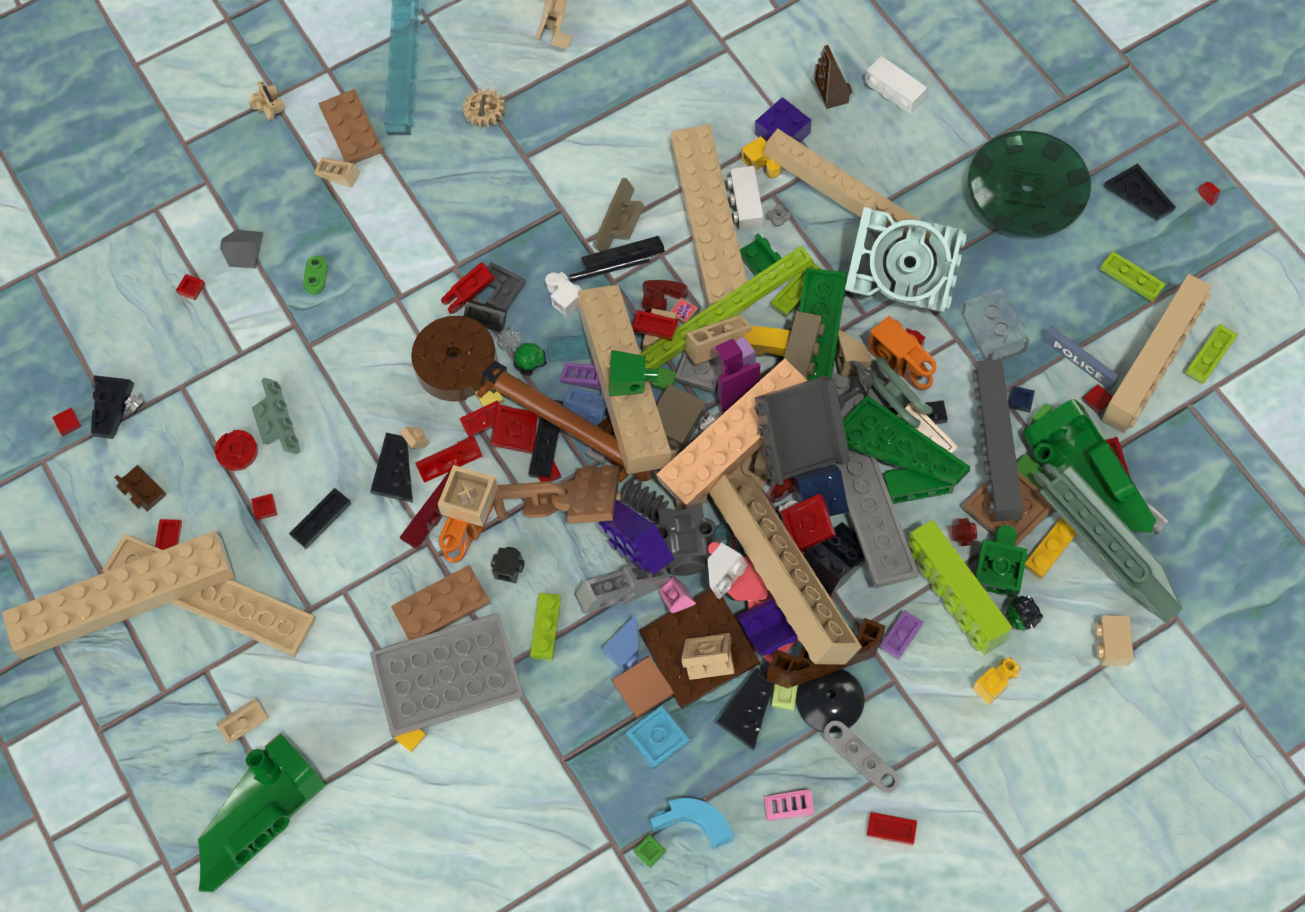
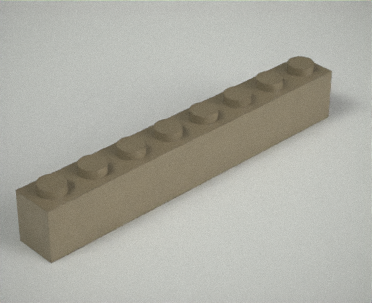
M797 311L784 359L808 380L809 375L812 376L815 363L812 362L814 356L819 354L820 344L818 340L819 336L823 337L825 324L822 323V316ZM763 444L759 448L754 471L757 476L769 478L767 475L768 463L763 454Z

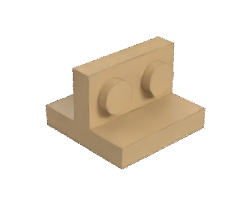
M730 633L685 639L681 660L683 668L687 667L689 680L734 674L735 668L731 654L732 640Z

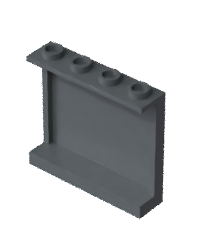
M822 376L755 397L756 405L754 410L759 418L760 426L758 430L763 438V454L767 459V475L771 481L783 485V479L835 462L842 465L850 462L834 378Z

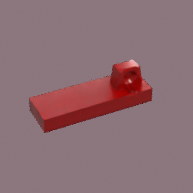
M472 436L419 460L415 464L425 483L451 471L453 465L461 467L483 456L475 437Z

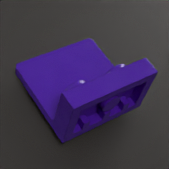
M774 598L737 616L746 638L762 656L772 654L776 649L793 643L797 639V634L787 622L786 616L781 608L777 606Z

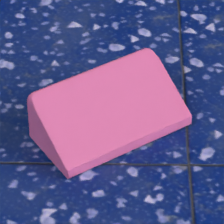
M675 576L671 577L659 590L671 613L696 604L686 585Z

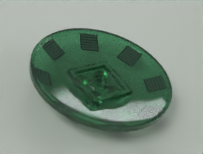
M1037 131L1009 132L987 142L974 156L967 179L969 196L979 214L998 229L1024 237L1047 236L1069 227L1085 210L1091 192L1089 171L1081 156L1061 139ZM1028 185L1033 190L1025 191L1022 187Z

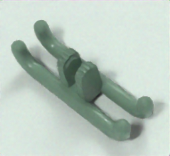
M879 357L876 363L891 381L884 386L876 377L877 373L869 369L874 379L873 386L906 422L914 427H919L921 425L920 420L911 415L901 403L907 405L911 402L925 414H931L932 408L925 404L888 365L886 358Z

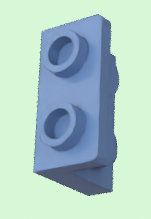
M571 386L563 400V406L596 426L604 420V415L608 410L605 400L600 398L599 393Z

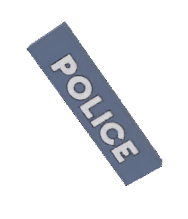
M1053 326L1046 330L1043 337L1045 343L1107 389L1111 390L1115 386L1119 377L1115 372Z

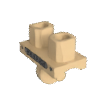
M259 81L257 83L259 90L251 95L252 98L249 100V105L254 110L264 111L268 121L274 120L275 114L284 111V103L282 99L272 100L277 98L278 94L275 85L266 86L264 81Z

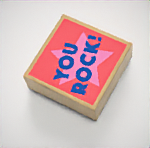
M680 298L670 312L676 313L678 321L684 324L696 315L698 307Z

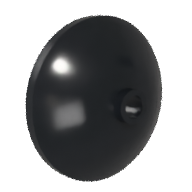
M844 669L799 684L797 689L796 706L801 718L808 726L824 733L826 725L831 721H840L846 727L851 728L859 720L864 709L863 689L859 681ZM833 692L835 697L829 698L827 693ZM836 726L829 729V734L842 732Z

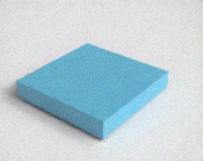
M663 705L626 731V735L653 769L657 768L690 742V739Z

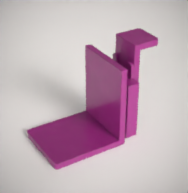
M734 339L715 346V351L722 360L721 376L718 377V401L722 414L760 381L761 365L759 362L751 366L748 363L743 365V352Z

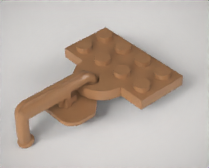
M604 465L602 467L585 466L577 468L575 480L566 481L561 484L534 482L498 485L493 500L497 519L501 521L509 516V512L505 510L503 499L526 497L523 512L529 518L547 517L558 510L568 511V523L613 521L619 484L617 477L620 473L619 465Z

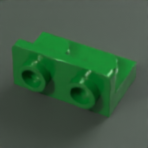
M759 233L755 235V241L740 249L742 261L754 276L781 259V256L777 252L774 253L771 249L769 241L765 237L762 238Z

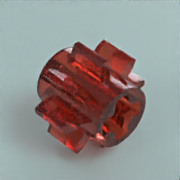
M651 291L649 296H643L642 309L651 313L652 309L666 311L667 299L664 298L663 293Z
M968 518L958 519L957 525H952L954 542L959 541L961 546L971 545L973 539H977L976 524L969 522Z

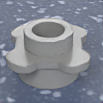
M781 204L776 205L772 211L769 210L766 214L767 218H770L775 226H781L785 224L786 220L791 218L790 212H786Z
M141 393L137 396L132 394L126 400L125 404L127 406L125 411L129 409L134 413L142 405L144 400L140 397Z

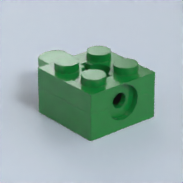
M1003 525L997 529L994 541L983 539L979 549L974 576L985 591L1016 597L1021 590L1028 549L1015 546L1017 533L1009 525Z

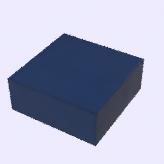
M1014 386L1009 408L1030 413L1035 391Z

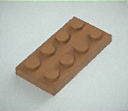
M355 89L318 103L345 162L355 164L384 152Z
M468 565L392 605L391 608L408 640L438 632L491 603L471 566Z

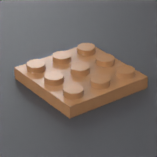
M1019 472L1023 503L1022 520L995 521L994 513H990L989 500H992V496L987 494L986 483L962 507L994 536L1000 526L1009 525L1013 527L1017 533L1015 546H1018L1054 509L1041 495V490Z

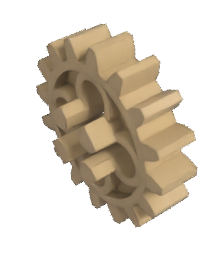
M479 88L478 93L471 91L472 96H466V102H463V113L466 116V121H471L472 126L479 124V128H482L483 125L490 128V123L497 125L496 120L503 119L502 114H505V102L502 100L501 94L497 95L496 90L489 92V88H486L482 92V89Z

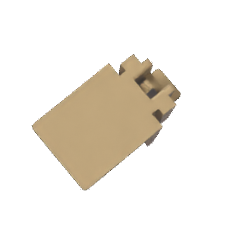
M542 0L545 3L535 38H540L544 26L547 25L546 28L551 29V34H553L551 45L567 49L572 36L559 32L567 0Z

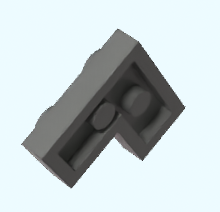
M490 262L487 268L496 279L489 284V286L495 289L487 299L486 304L508 310L525 286L526 280Z

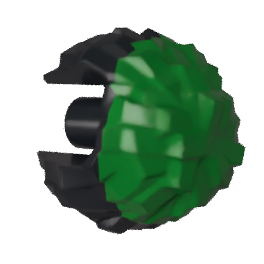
M522 343L517 347L513 356L516 368L528 376L533 375V369L547 364L546 352L535 343Z
M1016 596L1009 602L1005 614L1012 627L1022 631L1036 628L1043 618L1038 605L1034 603V599L1031 596Z

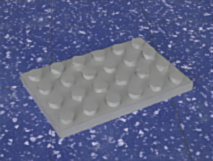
M499 613L370 652L392 738L524 698Z

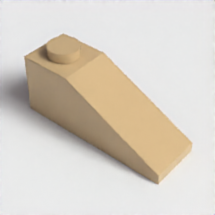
M740 314L686 333L685 352L695 365L713 359L718 355L715 351V346L730 339L739 340L752 330V326Z

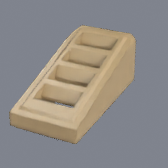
M324 157L321 158L314 171L315 176L347 187H353L360 174L354 163Z

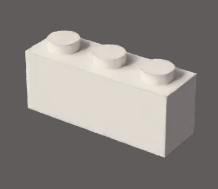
M880 56L866 70L865 82L870 88L876 89L886 99H890L900 109L906 110L910 114L926 99L927 87L883 56Z
M755 167L730 169L727 185L728 189H732L733 193L730 194L731 206H735V211H733L734 224L738 223L739 231L763 228V212Z

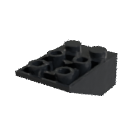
M844 522L834 528L836 536L810 547L803 555L830 596L840 589L865 563L855 531Z

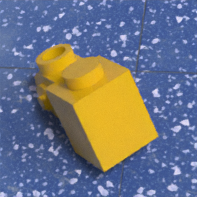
M761 136L742 148V161L748 167L754 166L755 172L766 166L768 177L776 178L781 174L782 167L764 156L767 141Z
M1011 657L1002 659L996 669L992 666L976 681L973 689L990 705L1006 690L1009 684L1008 680L1016 679L1019 676L1021 667Z

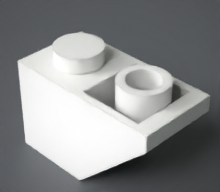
M723 543L708 558L710 588L719 599L730 590L731 585L744 573L745 568L748 566L740 553Z

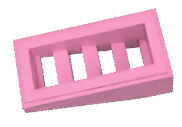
M811 790L764 797L767 821L814 815ZM800 799H805V809L801 808ZM786 800L787 812H783L781 801ZM791 800H795L796 810L792 811ZM772 802H777L778 813L773 814Z

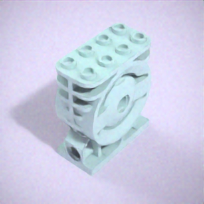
M864 207L845 291L871 296L880 291L889 299L899 303L944 312L945 309L950 308L952 296H948L950 288L953 289L955 287L957 276L953 275L954 269L960 266L962 255H959L958 252L960 247H964L967 234H963L964 229L920 220L908 219L894 222L889 213ZM887 219L891 223V226L886 228ZM909 227L906 239L893 245L887 255L886 265L888 273L896 281L893 293L889 291L891 282L883 269V256L887 247L894 240L902 237L904 228ZM867 230L881 233L874 242L872 250L865 249ZM927 231L930 233L929 243L936 253L937 268L932 279L917 289L915 297H911L914 285L925 281L933 269L934 259L932 252L924 243ZM865 255L870 256L872 276L858 274L862 257ZM906 257H914L916 265L912 268H907L904 265ZM875 282L878 287L871 291L872 284Z

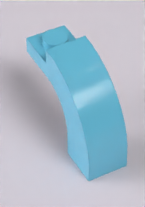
M680 798L668 801L670 811H659L653 815L654 818L650 819L654 833L682 822L695 824L705 833L711 849L734 840V835L724 816L712 805L698 799Z

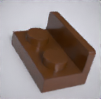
M138 465L124 477L120 478L118 475L114 477L118 482L116 487L124 495L128 493L131 496L129 500L138 509L142 507L146 512L166 496V493Z

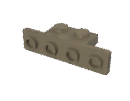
M627 178L621 179L594 240V244L600 251L608 250L614 238L630 239L644 208L641 201H630L634 193V187Z

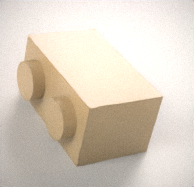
M1102 615L1098 623L1095 624V635L1099 636L1097 657L1101 658V666H1129L1134 659L1130 616Z

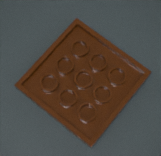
M712 589L694 598L695 605L675 613L670 612L639 630L682 709L761 664L723 596L721 599L717 598ZM730 633L732 640L731 654L735 668L734 674L689 680L687 667L683 668L681 660L685 639Z

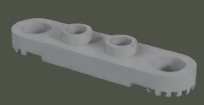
M831 721L826 725L824 729L826 741L880 791L891 793L898 788L900 783L898 774L840 721ZM836 726L842 731L841 738L833 739L830 737L829 729ZM888 774L894 779L892 787L887 788L882 785L881 778L883 775Z

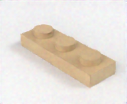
M911 402L905 407L911 415L921 422L919 427L914 428L950 453H953L958 448L925 413L920 411Z

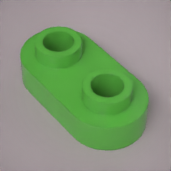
M312 256L306 263L303 285L306 292L311 295L320 294L325 288L328 265L322 256Z

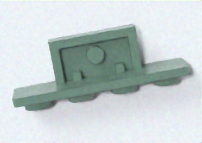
M263 378L261 382L266 398L252 407L262 443L269 445L280 438L284 451L298 454L301 452L298 445L299 441L287 411V404L284 401L281 386L277 381Z

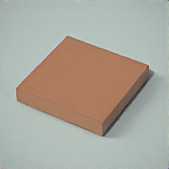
M650 656L612 680V683L636 719L674 695L670 685Z

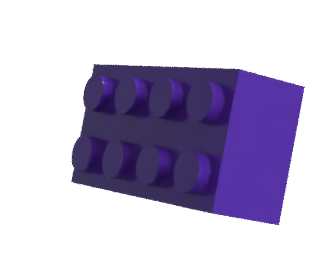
M617 499L613 521H600L598 523L601 531L609 536L610 539L607 541L612 549L615 551L618 549L623 557L627 556L633 564L637 563L642 571L647 570L654 575L674 560L656 525Z

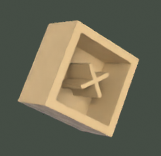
M453 465L438 502L441 515L483 527L498 489L496 478Z

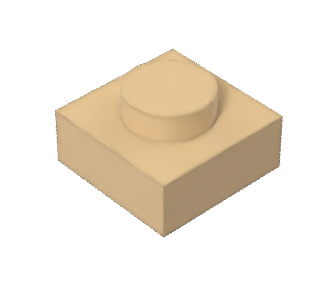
M404 427L400 432L411 448H426L430 443L425 437L424 431L419 427Z

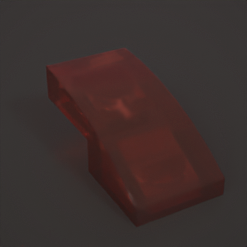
M648 280L643 283V294L663 301L665 295L678 300L680 298L686 300L688 296L687 285L679 282Z
M793 477L790 480L783 479V485L776 484L770 493L771 503L774 504L783 500L796 490Z

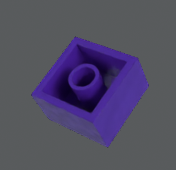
M782 97L755 120V135L758 138L761 136L765 141H768L778 128L800 143L811 132V119Z

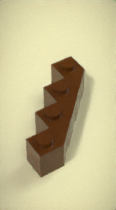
M864 618L858 635L855 636L862 647L845 665L815 664L809 658L804 645L798 657L776 649L768 668L766 681L788 689L871 659L877 654L886 625Z

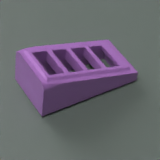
M565 362L560 379L561 383L602 390L595 365ZM572 370H575L573 378H570Z

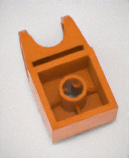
M890 316L886 317L870 331L867 351L876 359L879 357L886 358L888 365L896 374L904 378L914 388L922 391L929 389L933 384L932 375L937 367L935 360L918 343L914 335L908 334L903 329L899 321L893 320ZM924 362H927L932 366V369L930 371L927 369ZM919 376L926 377L929 382L921 385L917 382V378Z
M492 502L483 527L455 518H447L439 537V545L443 550L446 561L458 563L463 560L472 541H478L494 507V502ZM460 550V554L457 557L451 558L448 556V552Z

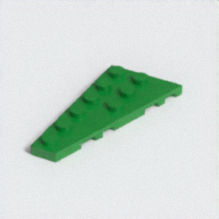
M869 396L843 419L848 449L953 485H957L970 472L971 467Z

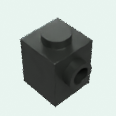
M499 547L498 553L493 555L491 563L494 578L516 584L518 574L523 572L525 560L522 559L521 552L516 548L506 547L505 549Z

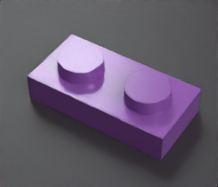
M904 610L880 645V648L899 660L924 622Z

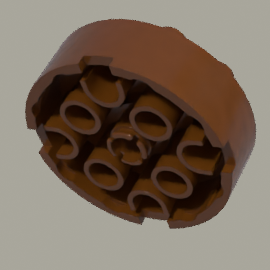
M447 316L428 324L416 337L411 353L412 364L423 389L438 399L451 402L464 401L468 397L475 395L482 386L483 372L494 361L498 362L494 340L490 332L480 322L465 316Z

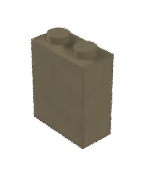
M669 384L657 403V409L670 449H678L680 451L685 449L707 411L706 401Z

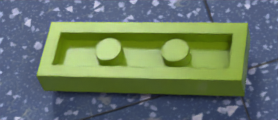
M1112 251L1100 268V270L1151 302H1154L1166 285L1114 251Z
M815 263L807 267L813 269H822ZM806 269L797 274L771 301V306L785 317H788L801 302Z
M1219 324L1185 373L1204 384L1238 334Z
M539 593L530 652L531 659L553 661L561 595Z

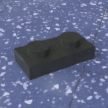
M468 300L466 301L464 316L480 322L486 328L502 332L505 327L507 310Z

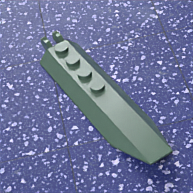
M1048 463L1044 465V472L1053 481L1050 482L1039 471L1033 475L1036 482L1044 488L1040 491L1041 495L1127 589L1163 621L1168 623L1182 610V606L1164 566L1072 466L1060 474L1052 465Z

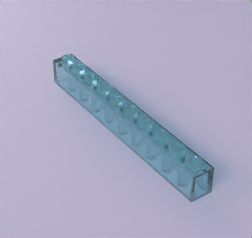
M392 0L384 120L388 136L411 135V127L415 126L412 111L416 109L413 95H416L417 92L414 79L417 78L415 63H418L416 47H419V36L417 35V31H420L418 16L421 15V6L418 4L419 0Z

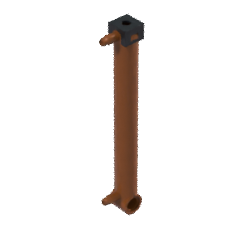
M494 361L483 372L482 386L477 392L478 397H483L488 391L493 393L498 391L624 467L615 436L509 374L507 367L497 361ZM625 467L617 477L619 482H623L629 476V474H626ZM654 470L633 473V475L639 481H648L653 477Z

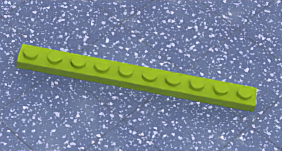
M802 245L677 328L673 341L661 339L641 352L640 355L646 357V368L657 369L684 351L686 333L736 316L814 263L813 259Z

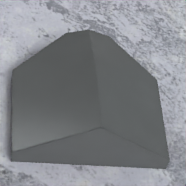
M235 230L222 238L220 250L229 267L256 269L263 232Z

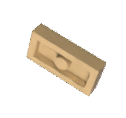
M255 698L217 722L216 725L230 744L269 718Z

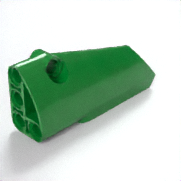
M1076 399L1063 403L1023 431V435L1033 450L1035 458L1040 463L1052 465L1060 474L1072 466L1131 531L1152 533L1157 519L1109 443L1103 439L1083 405ZM1050 451L1049 457L1043 459L1044 454Z
M281 733L264 746L266 748L264 751L255 749L247 755L246 764L249 767L198 838L200 854L199 892L213 893L283 832L288 827L290 818L327 786Z

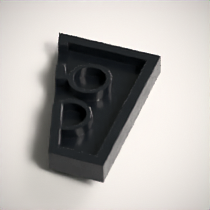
M1138 163L1106 181L1104 184L1105 188L1156 220L1162 219L1176 208Z
M94 375L95 391H93V399L95 401L94 409L92 410L91 434L95 437L114 439L126 406L125 402L130 396L134 383L130 379Z
M386 432L370 493L413 503L408 443L403 436Z
M758 668L754 670L716 722L751 750L755 749L757 737L774 683L766 681L767 675Z

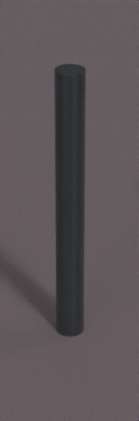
M645 257L591 273L581 271L569 274L571 282L648 263L650 259Z

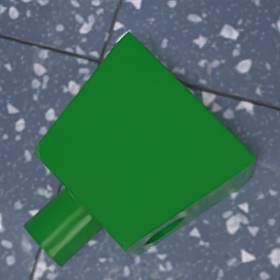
M611 350L609 396L644 393L645 381L658 382V369L646 368V357Z

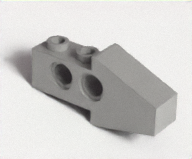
M636 563L625 566L622 571L584 581L576 595L585 613H589L619 603L621 606L662 588L670 577L665 567L652 575L647 570L642 571Z

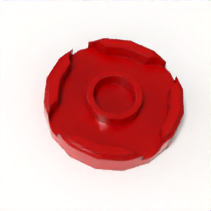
M233 430V432L225 433L219 438L214 450L216 459L222 467L231 471H239L251 466L256 460L258 445L253 436L248 432Z

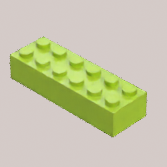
M932 519L912 531L908 545L914 561L919 565L921 575L925 579L928 578L932 583L934 593L938 597L941 596L945 601L947 611L951 615L954 614L958 619L960 629L964 633L967 632L971 637L973 647L977 651H981L983 655H986L1004 644L1009 637L1012 626L935 521Z

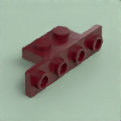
M451 471L447 473L400 535V539L414 549H418L443 516L439 510L438 502Z

